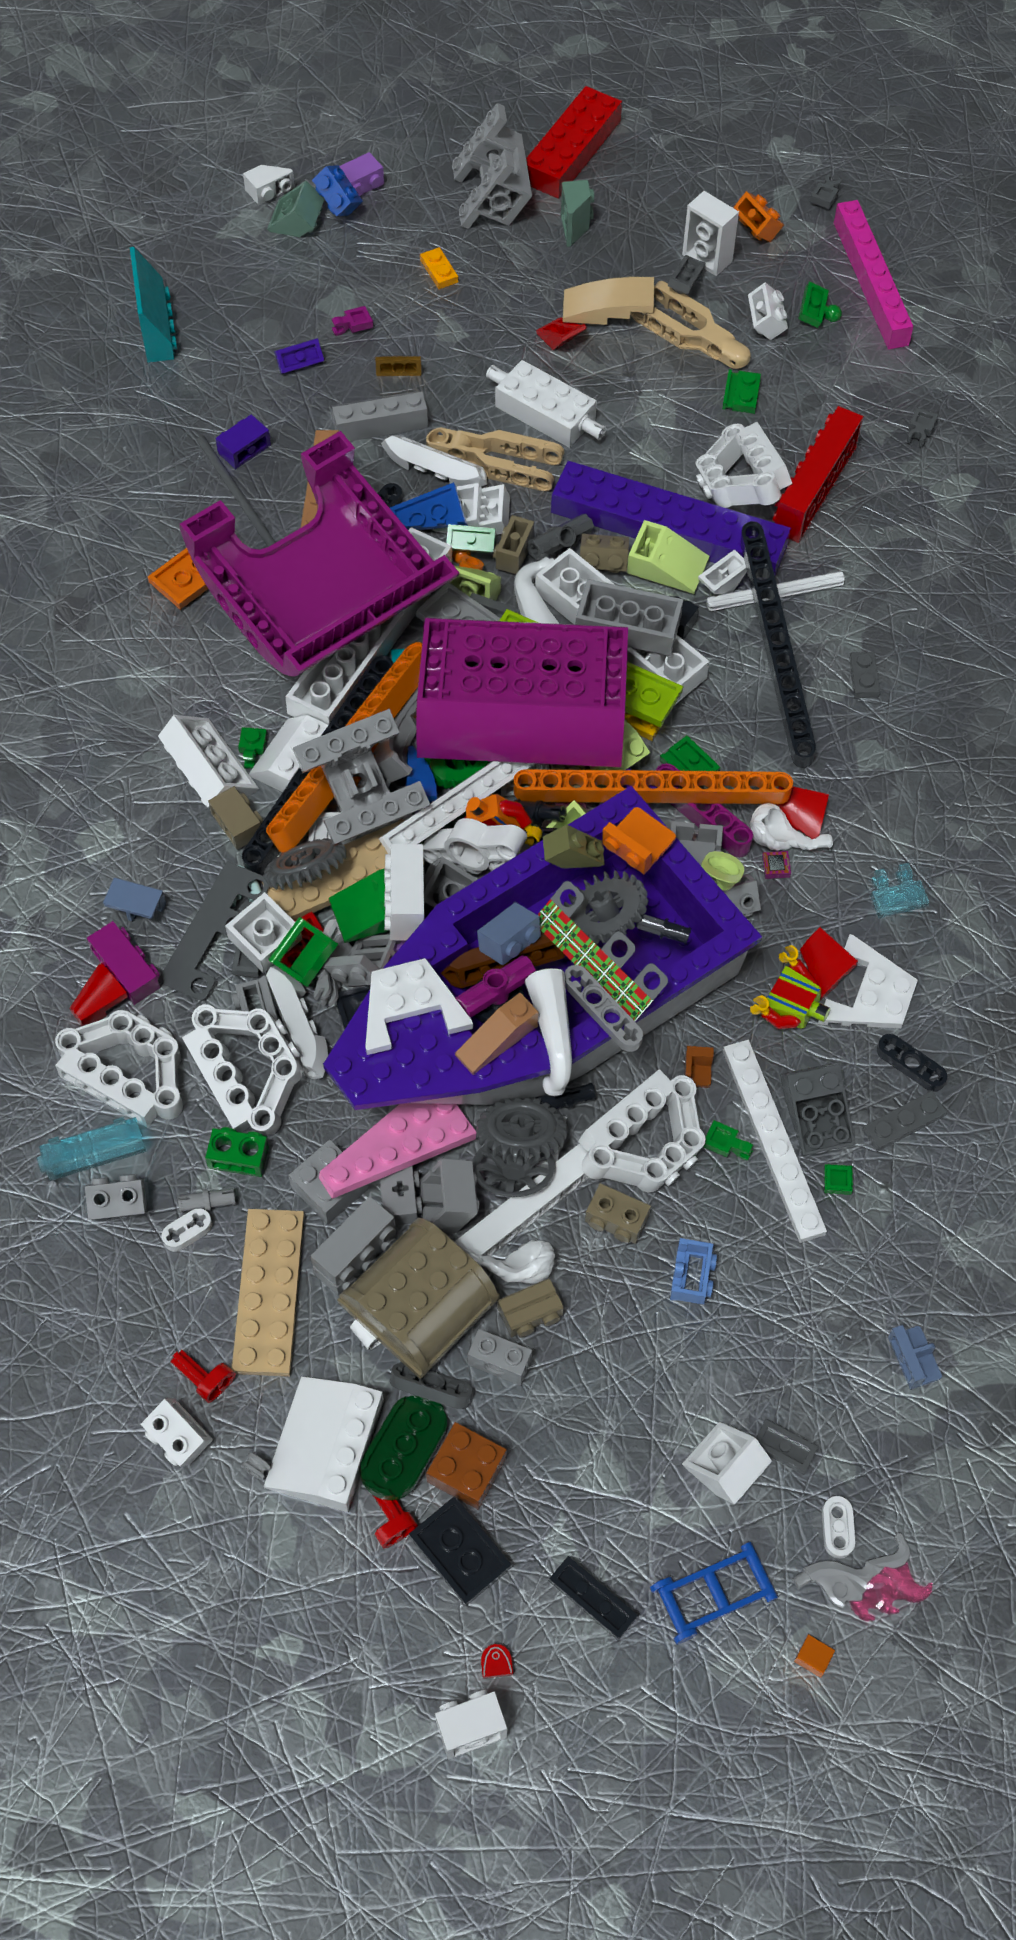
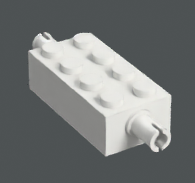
M523 360L509 373L497 368L495 365H491V368H488L486 378L498 383V386L495 388V407L569 448L584 432L596 437L598 440H601V437L604 436L606 426L595 421L597 400Z

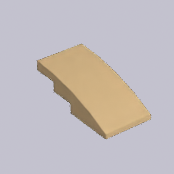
M654 277L612 278L584 283L565 289L563 322L607 325V318L630 319V312L653 313Z

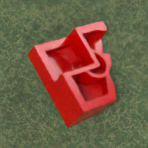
M101 963L96 967L69 1009L80 1025L85 1026L107 1016L105 1011L128 997L127 992L112 973Z

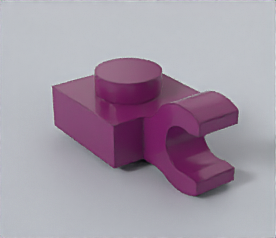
M365 306L344 311V316L332 318L335 326L332 327V331L335 336L344 334L349 328L352 333L373 328V320Z

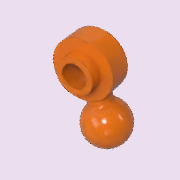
M452 551V558L460 567L483 570L484 563L472 557L470 552Z

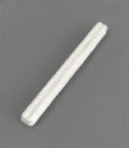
M839 571L778 583L777 588L779 596L785 597L841 586L844 584L845 578L843 572ZM751 589L708 597L706 603L708 610L714 611L754 603Z

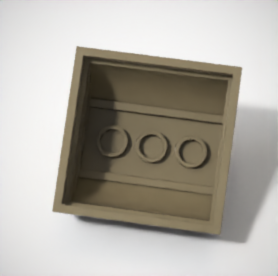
M417 1218L410 1224L409 1229L359 1279L339 1295L337 1301L340 1306L421 1379L500 1298V1294L497 1293L494 1284L486 1272L471 1256L435 1224L426 1219Z

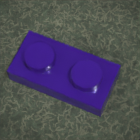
M318 338L274 351L281 374L324 361Z

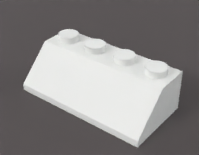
M173 715L158 735L164 744L165 750L171 754L176 761L177 767L183 771L189 780V784L197 791L202 803L210 808L208 800L235 786L240 794L244 793L247 797L259 789L209 718Z

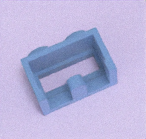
M680 1238L671 1288V1301L679 1300L704 1305L705 1298H711L713 1281L708 1280L710 1270L715 1271L717 1254H712V1243ZM689 1257L703 1259L698 1291L685 1289Z

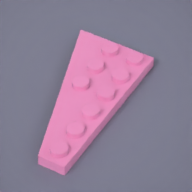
M399 1104L319 1172V1179L333 1199L476 1139V1131L457 1104Z

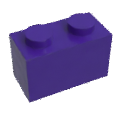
M252 414L215 438L218 454L235 470L271 446L269 430Z

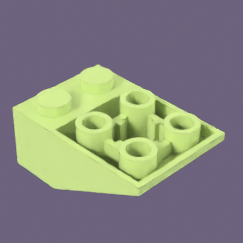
M644 520L628 555L627 573L695 594L700 582L698 576L704 572L710 556L668 527Z

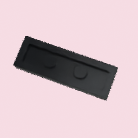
M569 1556L549 1578V1582L617 1641L623 1637L638 1618V1615Z

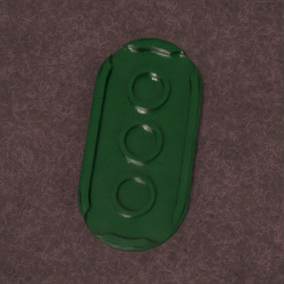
M413 1395L405 1396L393 1405L361 1462V1480L365 1488L372 1495L383 1500H397L405 1497L415 1488L446 1432L447 1417L440 1403Z

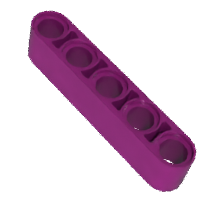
M667 763L661 764L656 769V771H680L675 766ZM679 785L673 786V787L676 788V789H682V788H683L682 786H679ZM669 803L692 823H695L698 828L700 824L724 825L721 847L734 857H744L750 852L753 838L752 830L721 804Z

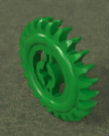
M424 758L433 773L436 785L444 786V788H450L451 786L454 788L492 762L466 760L468 765L466 767L464 760L452 759L455 769L447 766L449 759Z

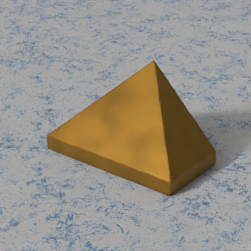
M421 356L375 357L376 376H421Z

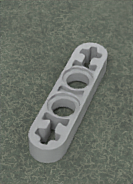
M579 965L568 967L564 973L566 990L621 1049L628 1052L639 1049L642 1044L643 1032L637 1023L584 967ZM571 976L575 978L580 976L581 984L576 980L571 982ZM590 993H596L601 996L602 1000L597 1004H592L587 1001L586 996ZM609 1012H613L620 1017V1020L616 1023H608L604 1016ZM625 1032H626L629 1036H632V1035L634 1034V1035H635V1041H633V1040H631V1039H628V1040L626 1041V1040H625Z

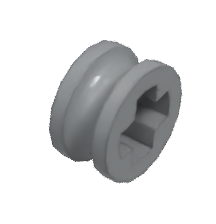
M248 1453V1461L242 1462L241 1467L253 1477L263 1480L264 1471H269L271 1467L260 1457L253 1453Z

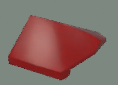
M559 317L537 329L536 332L552 350H555L587 329V326L585 324L563 322V318Z

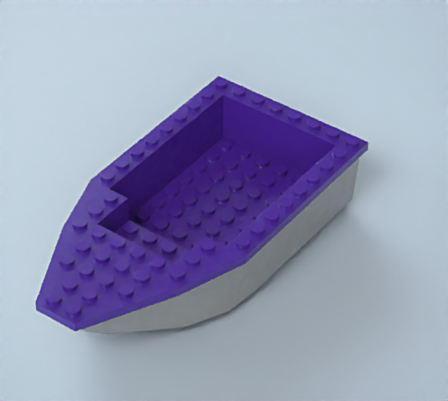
M632 786L568 824L602 841L603 828L609 822L617 827L633 808L639 807L666 826ZM677 838L645 874L631 867L625 860L608 850L604 845V865L600 867L561 868L545 861L542 840L437 904L384 968L425 958L456 998L475 985L464 988L454 987L445 979L441 972L463 953L479 947L477 931L515 902L538 915L566 881L579 887L580 890H586L584 880L594 885V875L600 881H603L604 871L607 872L610 879L614 877V870L618 872L620 878L623 877V872L625 871L629 878L633 874L637 880H640L647 891L648 904L645 906L647 910L644 914L663 920L669 918V922L692 928L687 944L665 937L660 939L659 935L637 929L636 927L632 930H626L627 934L625 936L635 945V952L621 969L634 981L647 964L653 963L668 978L667 985L635 1021L641 1028L644 1036L738 975L748 950L760 943L762 936ZM567 889L562 892L560 901L563 905L564 902H567L569 905L572 904L568 894L576 897L573 890ZM600 940L596 945L602 949L606 943H602ZM616 940L613 942L611 951L615 957L620 958L627 953L628 947L625 941ZM565 955L562 959L535 966L534 968L536 971L561 969L565 973L568 967L575 964ZM648 972L644 976L646 988L653 990L659 986L660 977L656 972ZM571 976V982L576 980L581 984L580 976L578 978ZM524 983L521 986L525 994V998L533 1005L526 984ZM370 990L323 1063L325 1071L354 1110L404 1103L491 1105L496 1102L503 1103L505 1099L514 1101V1098L525 1099L543 1096L546 1094L543 1088L544 1077L551 1074L549 1055L538 1022L537 1028L472 1075L455 1056V1053L484 1023L473 1016L470 1018L473 1023V1029L448 1035L441 1010L385 1023L392 1049L367 1055L366 1035ZM566 990L572 1052L570 1082L586 1074L623 1049L613 1041ZM590 993L586 996L587 1001L592 1004H597L602 1000L601 996L596 993ZM609 1012L604 1016V1019L608 1023H616L620 1020V1017L616 1013ZM625 1032V1040L631 1039L635 1041V1035L629 1036Z

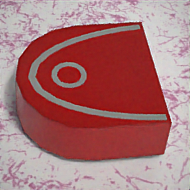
M493 1644L483 1651L481 1656L483 1679L513 1676L512 1659L506 1647L501 1644Z

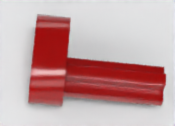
M183 1350L179 1353L176 1352L173 1355L174 1358L170 1361L197 1387L196 1393L207 1403L218 1398L233 1382L236 1375L224 1362L217 1365L208 1374Z
M373 1495L388 1519V1522L382 1525L374 1535L383 1549L389 1548L408 1537L409 1533L418 1525L410 1512L403 1511L397 1500H383Z

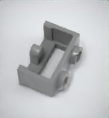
M266 975L257 980L235 985L237 993L232 994L235 1010L241 1008V1011L249 1012L245 997L258 994L262 1009L269 1013L275 1021L278 1020ZM266 1019L259 1020L256 1023L255 1029L261 1030L264 1028ZM248 1036L249 1041L259 1039L256 1036Z

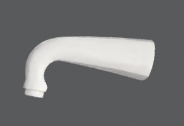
M547 556L540 561L526 564L520 568L515 576L514 590L522 616L538 623L559 624L533 584L536 574L554 561L553 558L549 559Z
M543 969L530 974L525 980V984L533 1006L538 1011V1022L550 1060L551 1074L544 1077L543 1088L546 1094L557 1096L564 1093L565 1087L570 1080L572 1069L565 975L561 969Z

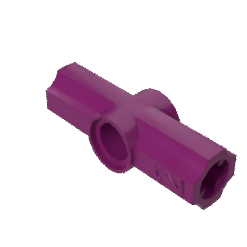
M520 956L501 969L488 970L481 982L455 999L471 1018L492 1004L499 1005L506 1002L509 998V993L523 985L527 977L536 972V969L527 956Z

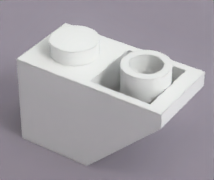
M260 165L243 173L245 191L258 205L295 188L294 174L292 169Z

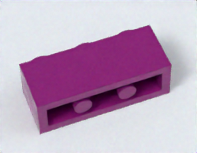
M112 921L88 936L87 941L92 953L117 979L127 992L128 999L135 1005L160 989L158 982L160 974L152 963L148 965L144 961L145 955L138 945L133 947L129 942L131 938L123 927L118 928Z

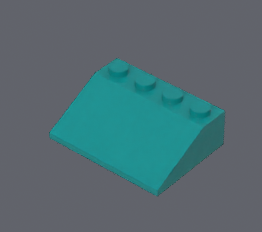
M130 247L137 310L147 363L174 360L173 350H177L176 337L171 336V333H175L173 319H169V317L173 316L171 303H167V300H171L169 286L164 287L163 277L135 247Z

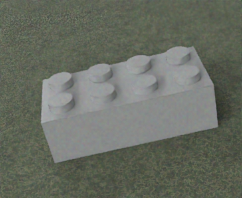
M587 579L576 615L575 625L628 627V647L671 656L681 620L684 599Z

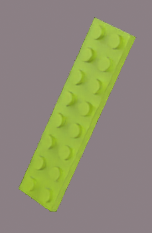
M506 609L499 620L538 623L509 609ZM627 662L625 712L661 728L680 697L683 686ZM546 665L543 669L552 671L555 667L553 665ZM572 666L569 668V670L572 672H578L581 670V668L578 666Z

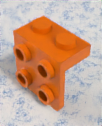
M635 807L617 827L609 822L603 828L602 844L625 860L631 867L645 874L673 844L676 835L641 808Z

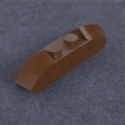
M541 931V937L536 942L531 943L504 965L485 955L477 947L460 955L441 974L452 986L464 988L475 985L483 979L484 974L488 970L501 969L520 956H527L535 967L565 957V954Z

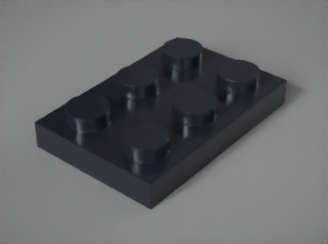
M455 1496L409 1533V1538L465 1607L512 1568V1564Z

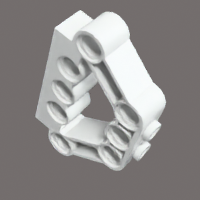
M758 422L745 428L742 424L738 423L729 425L722 431V435L713 446L696 461L699 472L696 478L700 487L703 488L707 499L712 498L717 506L724 508L747 504L771 505L781 498L780 490L792 484L785 463ZM744 454L745 460L750 464L753 474L726 476V472Z
M205 1004L198 1006L192 1014L195 1030L182 1037L232 1128L237 1132H243L252 1127L263 1135L275 1134L281 1126L280 1116L293 1086L301 1079L303 1074L302 1066L297 1059L300 1056V1052L293 1042L288 1043L284 1035L288 1032L280 1019L275 1021L263 1009H253L247 1012L215 1009L213 1006ZM209 1015H213L212 1023L204 1026V1019ZM261 1019H266L264 1028L256 1030V1023ZM217 1033L256 1036L260 1039L259 1050L269 1060H272V1071L256 1107L254 1106V1094L241 1084L242 1073L228 1061L229 1050L215 1038L214 1035ZM278 1041V1049L275 1052L269 1053V1045L272 1042ZM219 1047L218 1056L210 1059L211 1050ZM291 1064V1072L287 1075H282L281 1070L283 1066ZM227 1070H232L231 1078L223 1081V1073ZM245 1092L244 1101L240 1104H235L236 1095ZM264 1114H270L269 1123L260 1126V1118Z
M117 1010L109 1015L108 1018L76 1029L66 1028L57 1034L55 1044L61 1059L55 1066L59 1076L147 1128L157 1115L169 1120L181 1114L183 1103L178 1090V1065L181 1061V1054L177 1041L165 1028L159 1027L158 1029L154 1027L142 1015L138 1014L135 1016L128 1011ZM122 1025L127 1026V1028L123 1030H117ZM143 1038H150L147 1042H139ZM71 1043H75V1044H76V1045H75L74 1047H72V1048H66V1046H67L68 1044H71ZM129 1043L134 1047L138 1055L155 1058L156 1091L154 1094L148 1091L140 1079L124 1077L121 1069L117 1066L103 1065L100 1058L94 1053L118 1044ZM166 1050L172 1051V1052H171L170 1054H168V1055H161V1053H162L163 1051H166ZM96 1067L93 1071L86 1072L87 1068ZM110 1080H118V1082H116L113 1085L107 1084ZM134 1092H140V1095L135 1098L129 1097ZM167 1099L174 1100L171 1104H162Z
M659 1069L586 1129L578 1141L588 1152L582 1161V1170L585 1175L592 1179L606 1178L638 1186L642 1191L649 1193L658 1190L663 1184L670 1186L680 1176L678 1171L683 1167L686 1171L698 1161L696 1155L705 1144V1135L699 1126L694 1095L697 1088L694 1081L684 1075H679L670 1081ZM647 1101L653 1103L654 1106L649 1105ZM665 1104L668 1106L674 1142L665 1144L656 1158L649 1159L617 1150L627 1136L636 1134L646 1120L654 1119ZM628 1116L633 1117L636 1122L630 1120ZM609 1131L614 1132L618 1137L612 1136ZM684 1140L690 1142L692 1146L686 1144ZM666 1155L670 1156L674 1162L668 1160ZM594 1158L601 1160L603 1165L597 1163ZM647 1171L652 1172L656 1178L651 1177Z

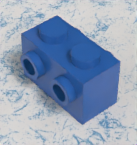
M339 165L326 166L312 179L316 185V191L324 197L328 203L329 210L336 216H349L363 202Z

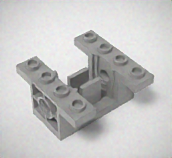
M499 103L487 113L486 119L481 126L476 128L473 137L465 143L462 152L452 162L454 180L462 183L472 168L479 170L481 174V184L471 191L469 198L459 208L461 226L467 229L470 228L480 214L509 226L532 197L522 134L504 127L507 122L505 106Z
M390 709L293 747V752L302 773L319 766L322 767L339 806L340 814L323 821L333 845L351 838L354 841L396 823L406 815L430 806L420 781L390 793L371 750L374 744L400 733ZM358 776L362 778L364 787L357 788L352 777Z

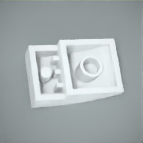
M479 483L458 486L457 490L467 525L496 528L497 535L502 534L503 528L509 523L510 495L505 485L481 488ZM437 528L433 530L436 532L447 534L448 528Z

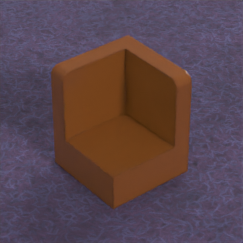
M686 1047L684 1076L691 1078L696 1087L709 1088L711 1086L713 1047Z

